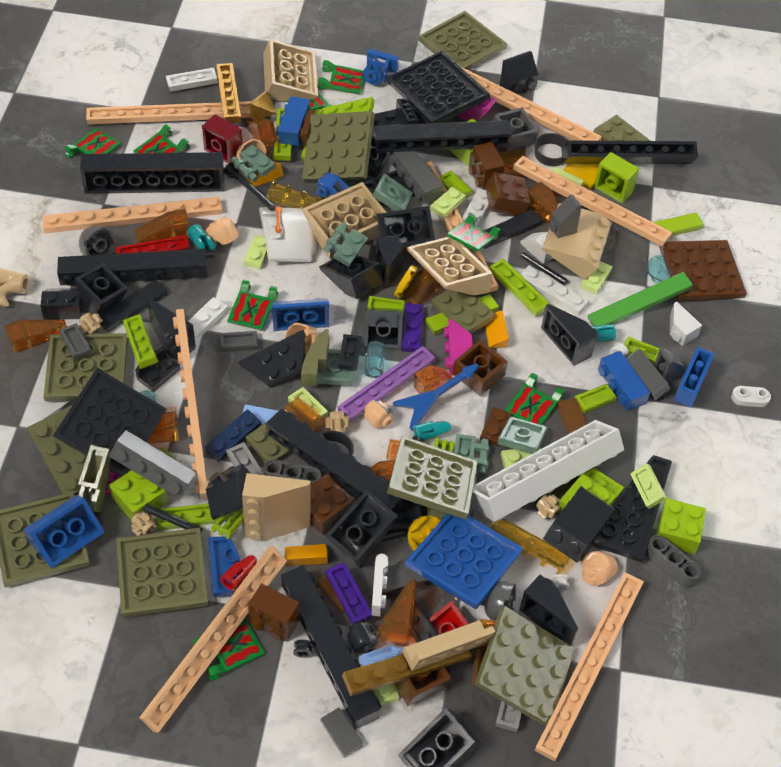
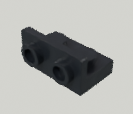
M163 346L154 351L158 360L157 363L141 369L138 365L135 369L137 380L152 392H155L181 369L180 364L166 355V349Z

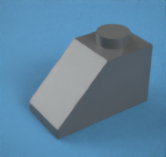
M573 194L569 195L551 214L549 228L558 238L577 233L582 205Z
M664 348L659 349L654 364L655 368L667 383L681 378L685 368L683 361L674 352Z

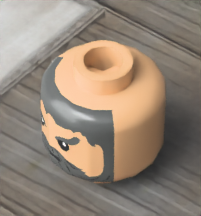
M372 400L366 405L364 417L376 429L386 428L392 423L393 410L382 400Z

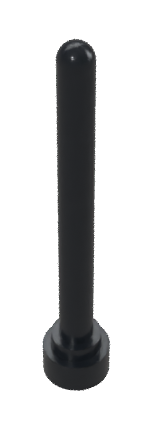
M228 163L225 166L224 173L229 178H235L270 211H275L276 206L234 168V164Z

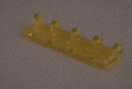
M274 179L271 182V188L266 194L268 200L290 208L303 209L322 200L320 196L314 198L307 195V192L304 190L301 193L292 190L288 184L286 187L281 186Z
M504 518L495 521L490 528L523 548L522 556L526 557L530 553L541 559L540 565L542 567L548 563L557 568V575L562 574L565 566L570 561L569 557L548 542Z

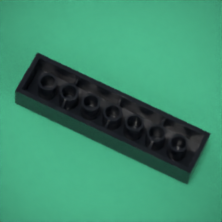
M223 152L81 154L80 172L85 194L224 192Z

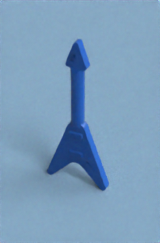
M474 364L464 367L461 373L436 390L394 401L393 405L395 407L414 409L409 427L413 431V425H418L439 396L464 379H471L479 366Z

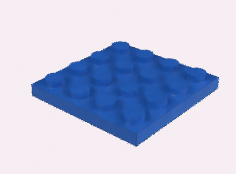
M446 514L406 560L405 566L477 610L492 588L522 554L523 548L470 516H467L465 520Z

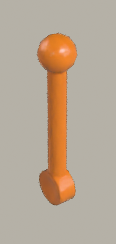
M277 206L275 208L277 213L275 232L281 233L280 213H282V207Z

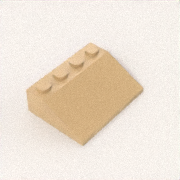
M270 39L263 52L265 91H268L270 99L287 101L290 99V96L306 99L318 98L315 52Z
M363 182L302 209L322 250L326 246L328 238L334 235V230L342 222L348 225L345 230L347 233L355 229L368 237L367 242L380 236L376 214L386 213ZM341 238L337 241L340 245L344 242ZM331 250L329 253L324 251L329 259L333 258L336 253L334 250Z
M581 209L577 233L558 238L549 228L542 251L585 280L598 268L612 222L597 212Z
M445 237L407 247V251L445 289L474 296L490 291L492 272L463 244L454 239Z
M246 474L242 494L246 538L268 540L310 527V481Z

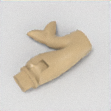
M0 268V305L9 307L6 295L10 293L25 294L29 287V277L27 274Z

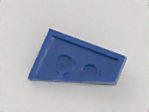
M226 536L209 537L208 546L213 597L232 596L237 588L234 591L227 589L222 584L220 577L235 562H240V556L231 538L227 539Z

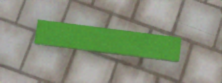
M682 272L588 314V320L592 326L615 324L692 289L693 284L685 273Z

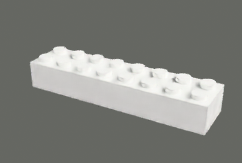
M594 420L473 485L471 496L473 510L494 522L499 521L507 514L518 511L527 503L534 502L538 497L552 492L556 487L567 484L576 476L585 474L587 470L601 465L603 461L617 456L618 453L624 450L619 429Z

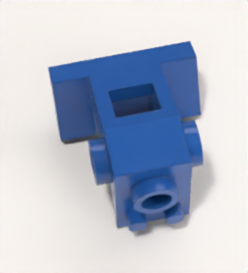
M369 49L367 52V66L363 71L364 82L378 86L385 83L389 71L393 73L398 71L399 57ZM378 58L386 60V62H380L378 61Z
M328 172L318 180L316 194H318V200H320L322 196L330 197L337 194L338 192L333 187L340 191L350 187L338 175Z

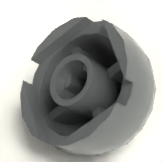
M99 225L86 228L81 233L78 242L80 252L83 255L113 254V244L116 245L115 235L112 231Z
M505 581L498 582L481 603L482 606H485L487 617L496 623L502 607L506 606L514 611L512 607L513 601L516 600V584Z

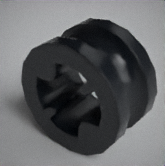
M303 639L294 642L295 649L293 654L295 656L308 658L313 655L311 650L313 642Z

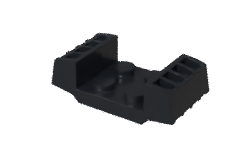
M400 98L396 99V109L375 114L373 129L374 126L420 123L408 99Z

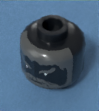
M358 621L349 627L347 639L354 652L366 654L376 649L375 646L379 641V637L370 623Z

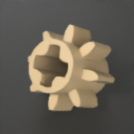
M88 312L79 319L81 323L79 328L83 334H96L102 328L100 323L103 320L98 314L94 313L92 315L91 312Z
M344 411L330 412V417L325 418L326 428L345 432V427L350 425L349 416H344Z
M544 495L536 504L539 510L537 514L544 520L548 518L554 519L561 511L559 506L560 500L554 495L549 497Z
M142 511L136 513L131 520L132 531L137 536L152 534L157 528L156 517Z

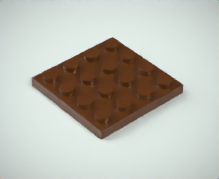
M728 240L666 242L663 247L659 245L669 278L684 272L693 284L692 289L675 296L677 301L738 299L746 297L747 292Z

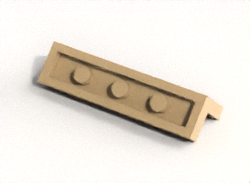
M479 620L407 646L402 652L411 670L414 671L488 643L495 630L493 626L484 629Z

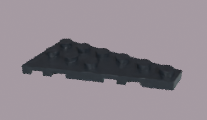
M653 455L647 464L651 466L664 491L672 461ZM632 480L626 490L612 504V507L616 510L593 546L642 563L660 503L650 509L646 507L634 480Z

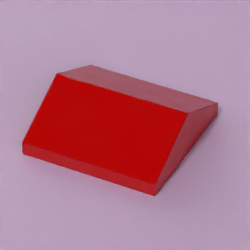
M452 600L428 619L439 635L469 624Z

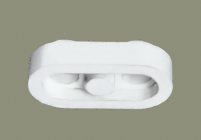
M737 386L732 392L731 399L735 404L741 406L765 407L771 399V394L768 390L761 387Z

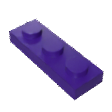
M405 303L401 350L403 352H415L421 347L424 306L422 304Z
M345 562L325 570V575L351 624L372 619V612Z

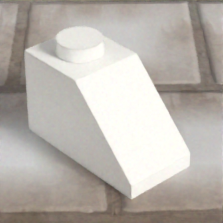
M548 232L533 233L521 240L520 244L541 263L546 264L554 259L542 251Z
M675 302L670 314V335L681 346H684L699 336L702 324L678 302Z

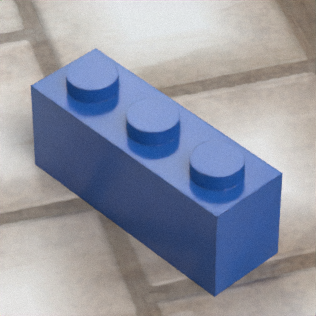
M290 96L288 103H285L284 114L280 118V126H277L276 129L279 143L299 146L301 141L299 132L303 128L304 117L307 116L308 110H311L310 99Z
M699 347L696 348L678 387L674 401L692 408L710 368L714 353Z
M618 351L602 357L598 372L601 377H604L611 390L618 397L619 403L627 411L647 404L650 392L622 352Z

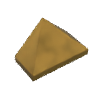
M264 91L248 104L251 120L277 114L268 91Z

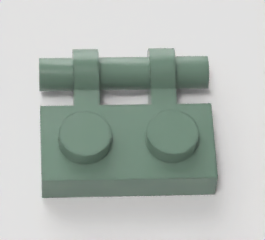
M253 144L240 153L241 159L236 157L231 159L234 168L242 171L244 176L253 182L257 181V174L264 177L276 168L275 163Z
M342 222L334 230V235L328 238L323 250L326 253L334 250L336 252L334 258L349 267L366 244L368 237L355 229L347 233L345 230L348 225ZM339 238L344 240L341 245L337 243Z
M456 434L454 453L478 461L477 474L484 476L489 464L487 461V455L490 453L489 440L482 439L480 444L475 443L476 436ZM474 452H478L480 454L479 458H473Z

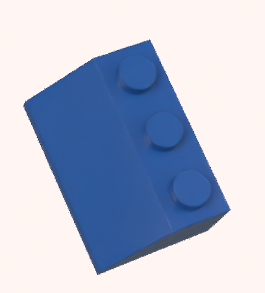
M327 298L271 302L273 331L288 330L294 323L306 324L314 328L329 327V300Z
M75 495L23 530L34 549L50 568H53L104 533L103 528L84 497Z

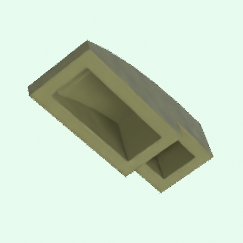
M325 329L308 350L302 366L301 385L317 386L318 371H326L329 329Z
M91 445L78 483L81 485L78 496L84 497L92 511L100 513L108 483L111 458L109 454L111 450Z

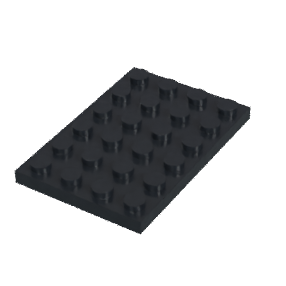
M443 51L386 77L387 82L403 98H407L411 106L429 124L442 123L490 99V93Z

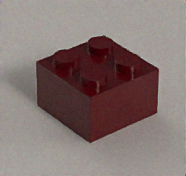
M214 114L202 125L204 151L223 152V161L231 163L233 157L237 158L238 148L243 144L242 129Z

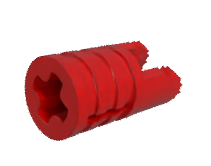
M248 555L239 563L235 562L220 577L222 584L227 589L234 591L256 565L257 558L254 555Z

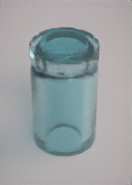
M373 341L367 345L365 374L370 378H378L384 372L386 346L381 342Z

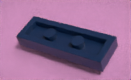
M247 409L205 445V451L219 463L227 456L226 450L244 441L245 436L262 425L261 421Z

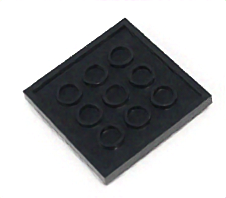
M96 368L53 437L85 456L88 455L91 445L112 451L116 441L126 430L147 443L167 408L101 369ZM110 458L109 470L121 477L129 472V468Z

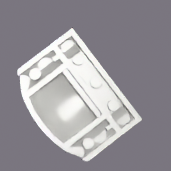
M260 207L259 211L268 260L311 262L313 259L312 255L316 252L317 239L302 209L282 208V213H280V227L282 231L281 233H276L277 213L270 211L267 207Z

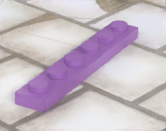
M420 347L340 404L338 411H344V416H349V422L351 423L365 413L364 409L369 402L386 398L433 364L436 357L425 347Z

